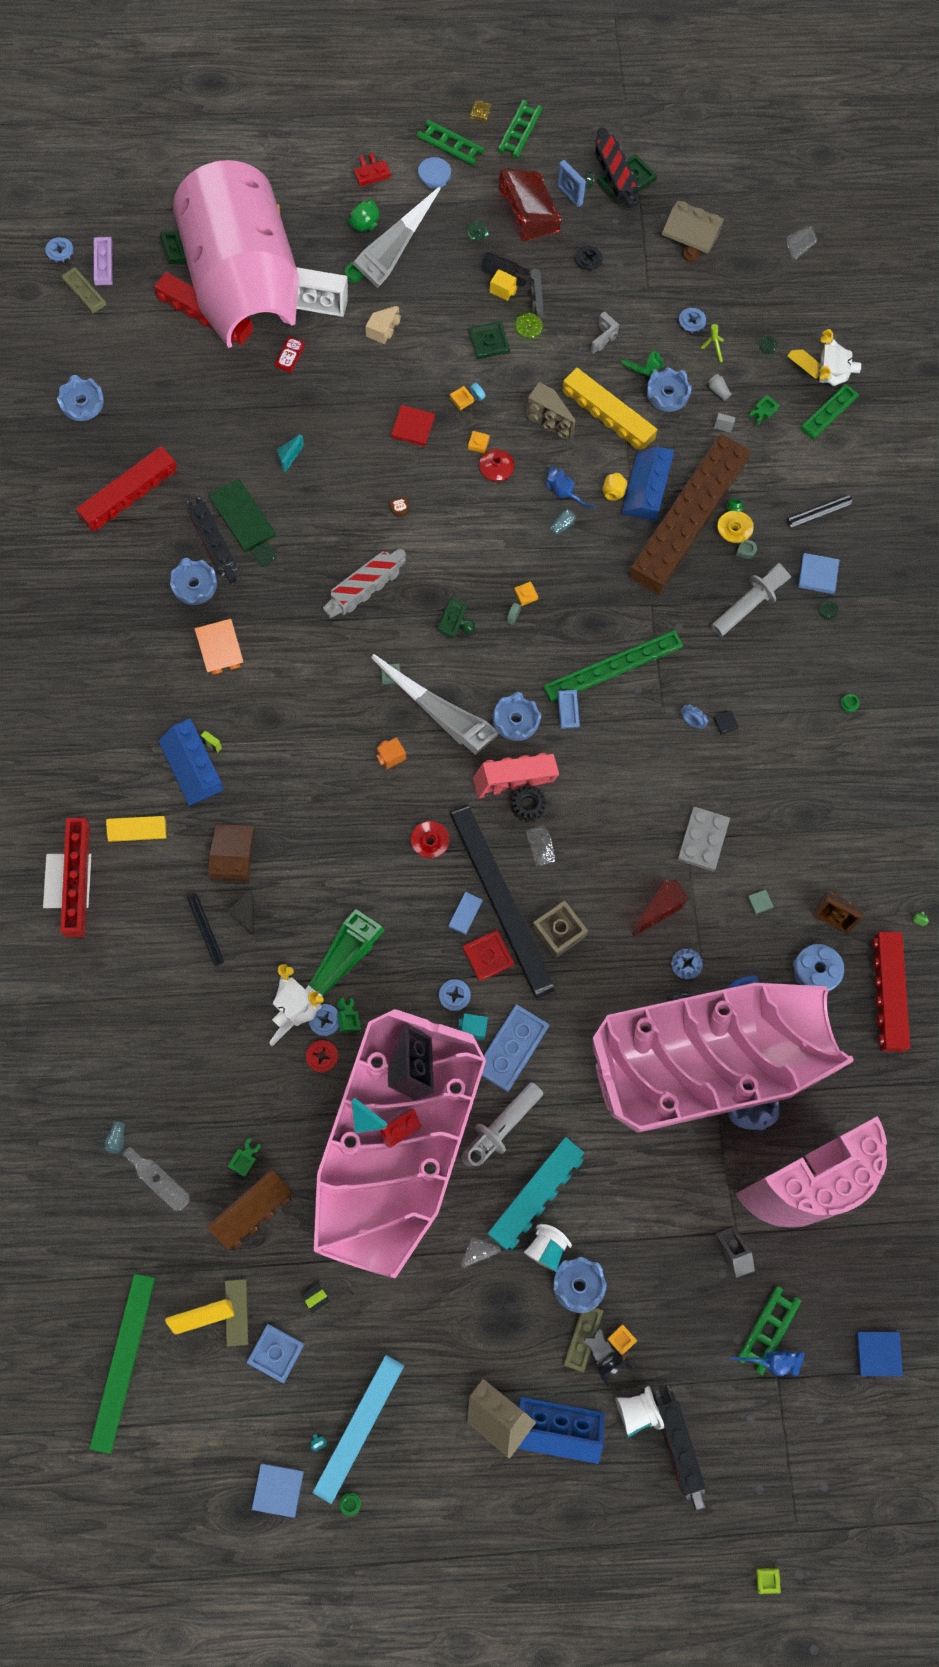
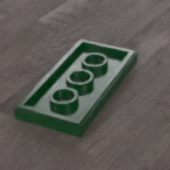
M240 479L208 495L210 501L245 553L276 536V532Z

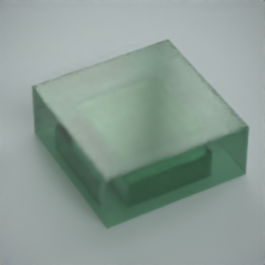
M267 542L252 550V555L261 568L277 559V555Z

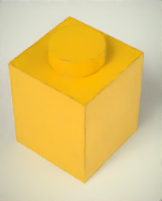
M498 269L490 281V293L508 301L511 295L514 296L517 291V278Z

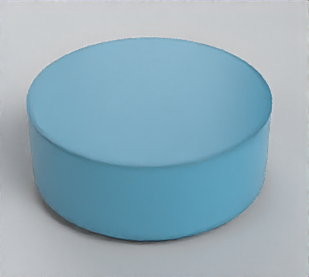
M477 383L470 386V392L478 401L485 398L483 389Z

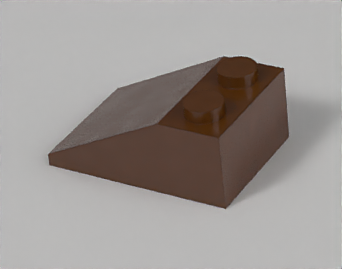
M215 825L208 875L211 880L250 881L254 826Z
M826 892L822 896L813 917L848 934L863 919L864 915L862 909L858 908L855 903L840 899V896L836 893Z

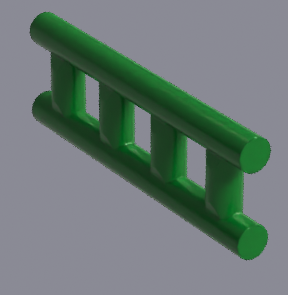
M526 100L521 101L497 148L498 153L502 154L505 149L513 152L512 157L518 159L543 109L542 106L537 105L536 109L527 107L528 102ZM522 114L531 115L530 121L520 119ZM517 125L526 128L523 134L514 131ZM510 137L520 140L517 146L508 143Z
M428 119L425 122V126L428 127L425 133L421 131L417 133V138L473 166L477 161L473 158L477 152L483 154L485 151L484 147ZM434 131L443 134L439 140L431 137ZM448 138L456 141L453 147L445 144ZM462 145L471 149L467 155L459 151Z
M776 1285L738 1357L761 1358L751 1351L756 1340L768 1346L761 1359L765 1360L767 1352L776 1351L801 1300L794 1297L792 1302L781 1296L783 1289ZM776 1303L787 1309L782 1320L771 1314ZM766 1322L777 1327L772 1339L761 1333ZM753 1362L758 1365L755 1372L763 1375L766 1367L761 1362Z

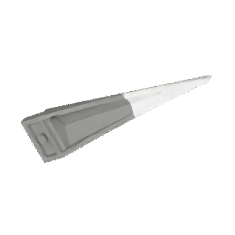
M440 187L365 248L352 263L377 288L390 275L407 243L440 191Z
M372 655L371 658L460 745L464 744L475 755L498 736L497 730L487 721L433 694L397 671L378 656Z

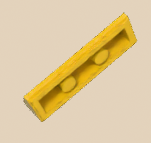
M164 816L106 819L108 842L166 839V819Z
M224 1299L168 1317L165 1320L174 1334H180L233 1317L234 1310L232 1302Z

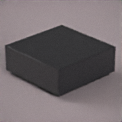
M732 710L716 715L713 718L721 735L736 730L739 727Z

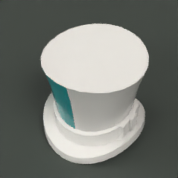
M539 1224L536 1226L537 1237L524 1253L538 1264L557 1272L563 1250L565 1251L567 1245L570 1248L572 1245L568 1238L555 1227Z
M650 1386L645 1387V1393H642L640 1396L616 1397V1404L628 1438L649 1426H653L657 1430L664 1428V1423L654 1401Z

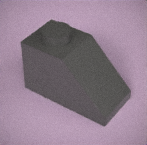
M735 1226L716 1233L727 1264L736 1278L755 1271L752 1252Z

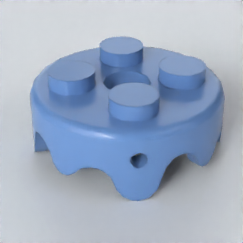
M666 368L660 373L655 370L647 385L648 400L655 408L665 412L677 411L684 407L691 393V385L688 383L687 374L684 370L676 372L671 368ZM669 389V390H671L673 393H672V394H666V393L664 392V390Z
M72 375L68 383L60 386L59 397H57L62 412L68 418L75 421H86L94 418L102 410L104 403L100 386L91 378L82 380L77 375ZM79 399H86L84 403H77Z
M189 558L182 559L180 564L171 572L170 586L173 594L179 601L188 605H199L208 601L214 595L217 588L213 567L211 568L203 560L191 561ZM193 580L199 582L195 587L189 586V583Z
M516 692L509 697L500 699L493 712V724L497 732L504 738L512 741H522L528 739L536 732L540 723L541 712L538 711L534 701H528L524 699L522 693ZM517 716L521 721L518 723L513 722L511 717Z
M810 945L804 948L793 962L795 980L800 985L827 986L828 992L838 986L844 975L842 958L838 952L827 945ZM815 964H822L824 966V972H817L815 970Z
M775 1101L728 1112L731 1122L741 1128L764 1130L778 1120L779 1103Z
M578 1257L571 1261H563L555 1274L553 1282L554 1293L559 1303L564 1308L577 1313L588 1312L596 1308L601 1303L607 1286L600 1264L591 1262L583 1257ZM580 1281L585 1285V1289L577 1291L573 1284Z

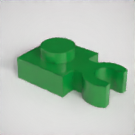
M766 395L755 405V410L750 413L748 419L757 417L758 419L755 424L759 425L763 417L768 420L779 409L780 405Z
M344 998L339 999L337 1006L341 1011L337 1013L340 1033H358L361 1030L358 1011H353L352 1009L354 1006L353 998L346 1001L347 1005L344 1002Z
M251 1138L245 1143L246 1149L244 1151L238 1149L228 1165L230 1169L245 1178L257 1161L252 1157L253 1154L258 1153L261 1149L260 1144L255 1149L250 1148Z

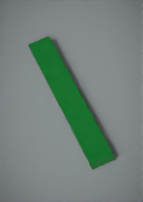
M674 630L543 685V689L550 703L558 701V691L577 690V692H580L679 650L683 647V644Z
M134 1274L90 1450L112 1454L156 1278Z

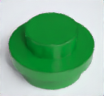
M730 499L726 504V508L729 511H743V501Z
M847 694L841 699V707L846 712H855L859 708L860 702L856 695Z
M355 1493L344 1494L339 1502L341 1512L346 1516L357 1514L361 1508L359 1496Z

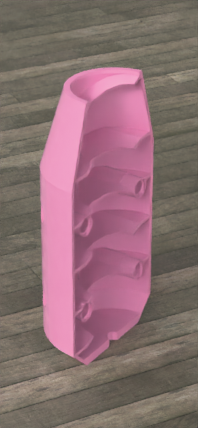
M231 160L212 162L194 170L179 185L174 197L173 211L201 313L228 348L232 347L231 334L235 326L242 319L260 312L276 313L284 323H288L291 326L295 325L299 275L268 179L255 167L247 163Z
M751 983L607 1015L593 1037V1053L597 1059L595 1066L600 1088L611 1116L639 1133L789 1099L854 1061L853 1057L848 1056L838 1048L830 1027L827 1012V986Z
M396 1009L368 1022L317 1173L314 1252L391 1278L397 1277L439 1213L486 1060L472 1034L441 1024H435ZM405 1023L432 1037L434 1093L417 1100L388 1087V1066L402 1025ZM371 1061H379L382 1066L375 1068L371 1065ZM450 1087H458L460 1089V1093L453 1094L450 1091ZM356 1098L387 1123L408 1109H415L422 1127L393 1147H386L380 1130L355 1133L352 1100ZM346 1138H352L355 1140L356 1145L353 1148H348L345 1146L344 1141ZM426 1164L433 1165L435 1173L427 1174L424 1166Z

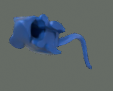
M550 467L546 482L547 489H553L554 493L560 498L571 497L584 507L597 509L592 504H585L578 496L573 494L575 484L570 477L564 476L565 473L562 469L558 472L555 467Z
M782 1350V1353L779 1351L767 1352L765 1360L743 1357H730V1360L761 1362L774 1375L784 1376L792 1372V1375L797 1376L804 1359V1352L789 1353L788 1350Z

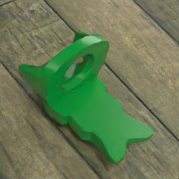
M656 350L650 354L646 366L626 358L624 360L621 359L622 364L629 370L651 377L655 370H658L659 367L663 368L665 365L660 358L659 352Z

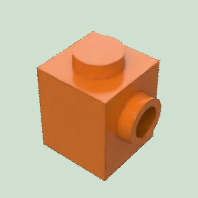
M396 737L379 744L376 759L387 770L406 760V752Z

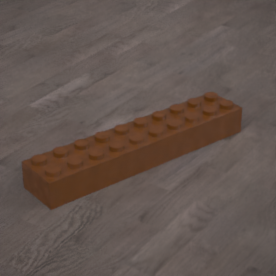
M722 434L719 435L632 565L629 578L653 592L661 594L746 465L751 450Z

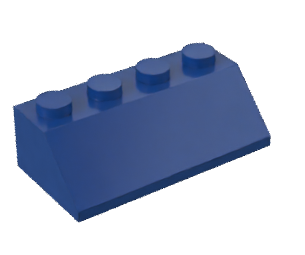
M656 446L637 452L621 514L656 522L674 450Z
M191 718L172 726L158 740L189 806L224 790Z
M525 1397L520 1398L519 1408L536 1423L517 1449L599 1464L604 1438V1412Z

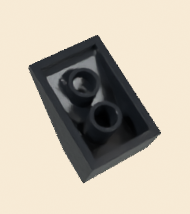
M406 1023L402 1025L388 1066V1087L414 1100L434 1093L432 1037Z

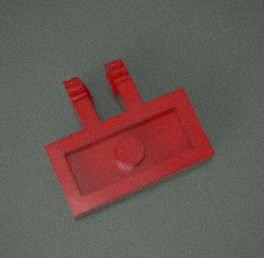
M371 152L368 154L371 164L366 165L363 155L358 157L361 167L354 169V175L359 187L391 178V172L385 160L376 163L375 157Z

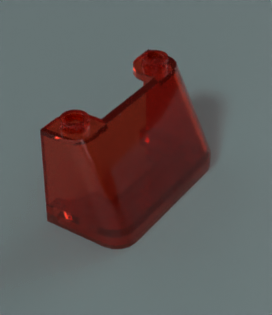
M512 168L500 170L498 190L501 196L508 197L517 216V225H520V228H522V233H519L521 241L524 242L560 231L562 217L557 212L545 187L543 175L534 170Z

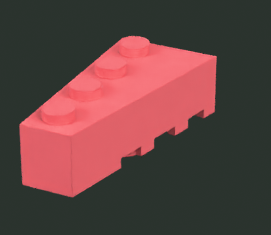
M540 753L533 757L524 755L518 759L504 758L501 761L495 762L494 760H487L478 769L473 777L479 799L485 797L484 794L489 792L497 795L508 788L515 791L519 790L520 787H525L526 784L531 787L554 782L559 776L554 754Z

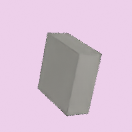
M718 413L714 429L731 433L736 417Z

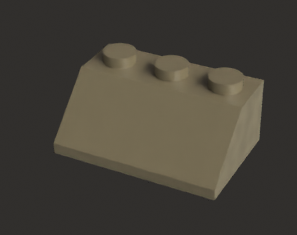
M677 201L672 208L662 235L709 253L719 236L724 219L701 208L688 205L686 202Z
M482 1379L470 1396L467 1423L510 1459L536 1422L484 1379Z

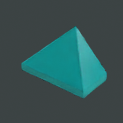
M300 434L277 449L284 472L288 470L304 446L303 436Z
M356 1098L352 1100L355 1133L384 1130L387 1127V1122Z

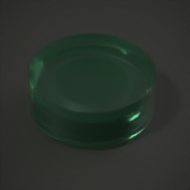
M586 171L585 189L592 188L594 180L593 171Z
M772 336L763 337L759 345L760 350L765 354L774 353L778 345L777 340Z
M825 601L819 608V614L826 620H832L836 617L839 609L835 602Z

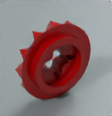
M319 1040L312 1043L307 1049L306 1061L309 1067L316 1072H327L333 1069L337 1063L338 1052L331 1042ZM325 1049V1056L330 1059H323L321 1064H319V1058L316 1055L321 1054Z

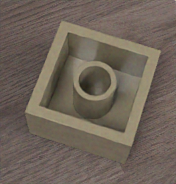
M565 900L534 921L532 925L533 931L554 959L586 938L588 934L586 927Z

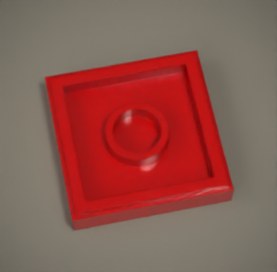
M401 405L391 438L425 447L435 414Z
M498 930L462 946L479 982L515 965Z

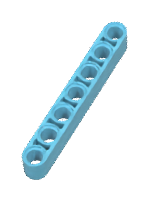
M388 1355L384 1357L317 1483L313 1494L332 1504L404 1367L403 1364Z

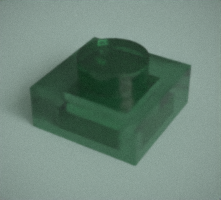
M482 220L466 225V230L472 242L488 237V231Z

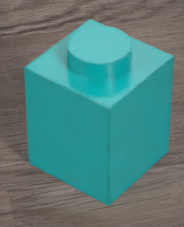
M464 1013V1019H459L458 1030L472 1034L475 1039L484 1040L488 1017Z

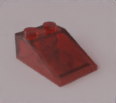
M668 879L659 885L660 888L637 922L632 932L633 936L683 909L688 896L677 879L671 882Z

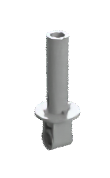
M778 563L762 579L756 575L751 576L750 583L753 588L711 625L714 632L718 636L723 637L763 600L773 604L776 601L774 591L783 585L791 575Z
M530 1082L488 1128L482 1124H477L475 1130L478 1136L463 1151V1163L467 1166H479L483 1164L493 1151L503 1154L506 1148L501 1140L543 1096L542 1090ZM472 1151H474L477 1155V1159L475 1162H473L470 1158V1154Z

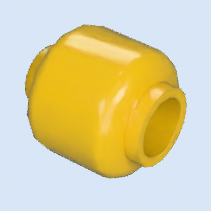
M620 473L607 475L602 487L605 497L611 501L623 498L627 488V480Z

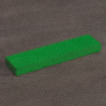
M845 384L801 426L800 430L814 440L858 398L859 394Z

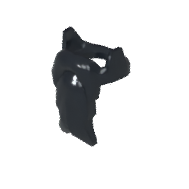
M598 1329L592 1338L584 1339V1343L592 1350L591 1354L596 1359L595 1364L599 1369V1374L607 1387L609 1386L607 1379L625 1365L629 1369H633L627 1357L619 1355L604 1340L601 1329Z

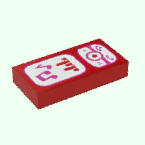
M289 336L275 363V367L292 373L305 347V342Z

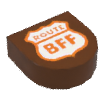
M407 497L389 501L393 515L404 517L408 514L409 504Z

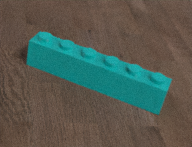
M565 1137L488 1232L487 1236L505 1251L508 1248L513 1250L520 1241L517 1238L522 1231L526 1234L533 1225L530 1222L535 1215L539 1217L546 1209L543 1204L547 1199L550 1201L554 1199L559 1192L556 1190L559 1184L565 1185L572 1176L569 1174L573 1167L577 1169L584 1161L582 1158L584 1152Z

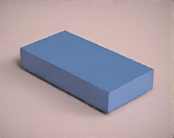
M577 690L558 691L560 729L579 728Z
M465 892L449 924V928L466 935L483 900Z

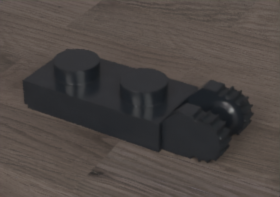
M485 253L481 270L495 275L499 269L516 277L517 285H526V280L515 274L517 272L520 275L527 276L529 274L528 269L495 254Z

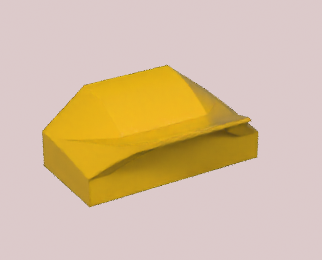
M792 350L788 354L791 360L815 379L820 376L818 371L820 363L804 350Z

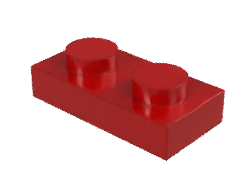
M408 1109L388 1122L387 1127L384 1130H380L386 1147L391 1148L422 1126L415 1109Z

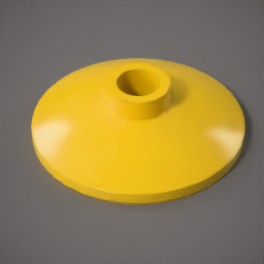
M729 511L720 517L717 528L723 539L732 543H741L750 538L754 525L747 514L740 511Z

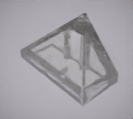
M812 226L787 236V247L793 260H796L818 241Z
M543 825L527 829L526 834L536 866L554 862L552 839L546 827Z
M471 1237L461 1263L462 1269L500 1253V1247Z

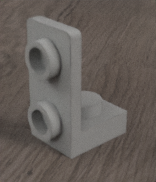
M605 311L600 315L598 323L599 328L604 333L592 342L591 352L593 354L596 351H601L606 343L610 340L613 341L618 335L619 324Z

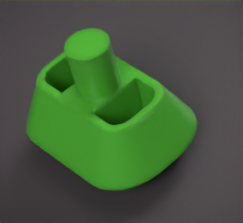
M924 912L917 913L913 917V921L922 926L927 925L929 922Z

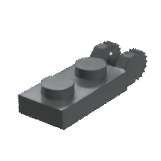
M533 269L530 273L532 297L536 298V301H532L533 312L537 311V318H543L541 272L539 269Z

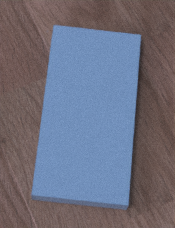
M516 1004L484 1054L486 1063L482 1077L508 1093L550 1025Z

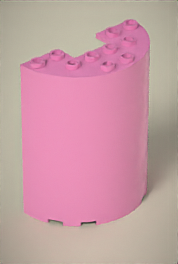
M878 1116L805 1155L815 1173L814 1175L802 1157L735 1195L743 1206L757 1218L772 1225L788 1228L810 1225L858 1207L875 1192L886 1169L887 1140Z

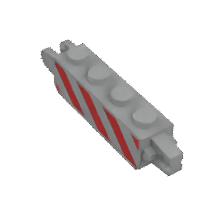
M398 549L392 554L388 552L379 553L331 590V600L323 607L325 614L332 618L339 613L343 615L347 612L350 613L360 602L368 600L372 593L381 590L385 583L389 580H394L399 574V568L406 561L404 550Z

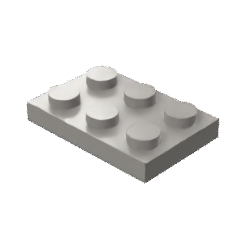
M693 807L678 861L714 872L730 818Z

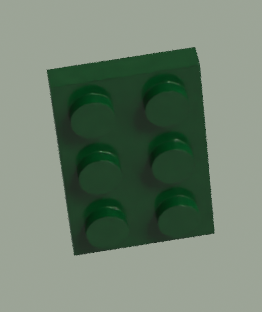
M636 154L627 159V164L632 169L633 177L639 184L637 192L656 181L657 175ZM605 176L599 177L597 180L599 186L618 205L621 204L615 200Z

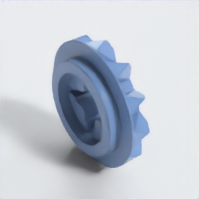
M54 238L47 243L45 251L50 260H54L56 263L58 261L64 262L65 259H70V255L73 254V245L66 238ZM58 247H60L62 253L58 252Z
M687 308L679 316L680 327H683L685 331H691V333L694 331L699 333L705 327L706 316L699 309Z
M690 704L688 706L684 705L681 709L683 719L690 726L704 729L709 721L706 718L707 716L702 713V710Z
M691 948L681 949L672 958V969L682 979H693L700 974L703 968V959L699 956L698 952L693 951ZM692 958V967L687 966L686 968L682 969L685 963L683 960L685 959L687 961Z
M461 980L447 981L442 985L439 992V999L442 1005L450 1011H460L468 1005L471 998L469 987ZM458 988V995L461 997L456 998V1001L452 1003V996H449V994H453L455 989Z
M322 1004V1007L316 1012L314 1019L309 1021V1025L316 1034L328 1036L335 1033L339 1028L337 1017L339 1012L331 1005ZM327 1013H329L328 1020L331 1021V1023H326L322 1027V1021L319 1020V1018H324L325 1016H327Z

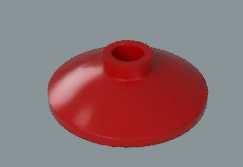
M493 449L482 455L479 461V469L481 474L488 480L503 481L513 473L514 461L509 453L500 449Z
M423 822L412 832L411 844L418 855L424 858H437L447 850L449 834L446 828L437 822ZM431 839L434 843L429 845L427 840Z

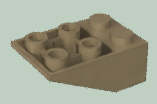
M539 382L528 397L526 417L530 421L540 424L546 430L558 434L562 439L572 441L576 420L555 390Z

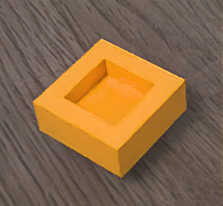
M464 386L450 394V400L459 410L474 402V397Z
M473 431L468 449L485 453L490 435Z
M531 582L514 588L521 606L538 600V595Z
M623 1324L607 1338L620 1355H623L637 1342Z

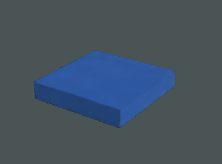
M856 1332L859 1376H903L900 1332Z

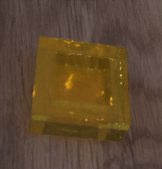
M476 100L471 111V117L487 121L491 111V104Z

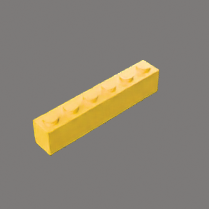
M576 368L563 381L562 391L567 397H571L580 407L588 410L593 417L601 420L606 427L614 430L619 437L627 440L633 448L640 451L645 450L656 438L658 430L656 427L580 369Z

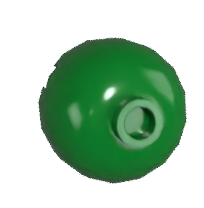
M370 197L368 198V203L364 200L350 213L352 216L350 220L348 217L346 219L349 226L357 232H366L367 230L371 232L378 226L376 222L379 219V208Z

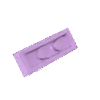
M111 237L94 238L95 285H112Z

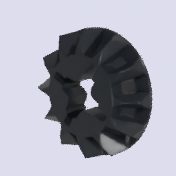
M585 246L577 251L575 261L583 270L586 268L591 271L592 269L597 270L598 266L602 263L603 257L597 248Z

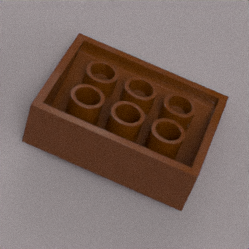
M271 1169L207 1226V1229L227 1250L230 1251L233 1248L235 1251L244 1243L242 1239L248 1234L252 1236L260 1229L258 1226L264 1220L268 1222L276 1215L274 1211L278 1207H285L292 1200L290 1197L293 1193L274 1170Z

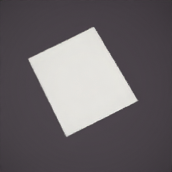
M46 854L43 908H62L64 854ZM89 854L86 908L89 905L91 854Z

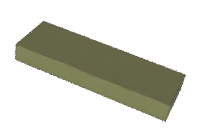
M75 267L61 276L64 283L92 314L106 306L105 300Z
M247 1280L225 1281L226 1300L232 1302L234 1316L226 1319L227 1347L249 1345Z
M594 1308L591 1311L580 1313L563 1364L564 1366L584 1373L591 1352V1348L584 1343V1339L592 1338L598 1330L603 1310Z

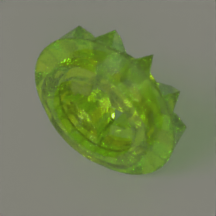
M526 313L519 316L516 320V332H519L520 336H526L527 339L540 335L543 329L542 320L535 314ZM526 322L529 326H532V330L526 327Z

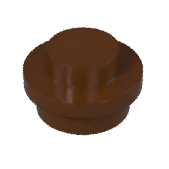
M687 246L683 252L685 260L695 262L700 257V250Z

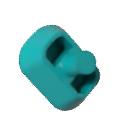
M317 1434L313 1435L314 1441L311 1442V1450L318 1451L326 1446L327 1441L322 1436L318 1438Z

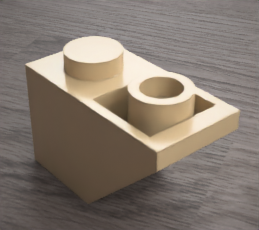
M394 306L374 312L366 324V337L385 344L387 339L392 337L395 325H398L400 322L399 307Z

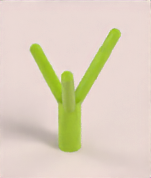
M713 324L711 326V337L701 346V349H704L711 341H714L719 362L722 363L718 340L723 342L724 339L718 336V325Z

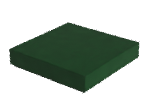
M502 321L468 327L476 360L510 353Z

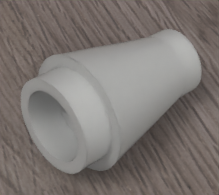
M716 374L707 382L708 388L723 401L732 395L723 377H720L719 374Z

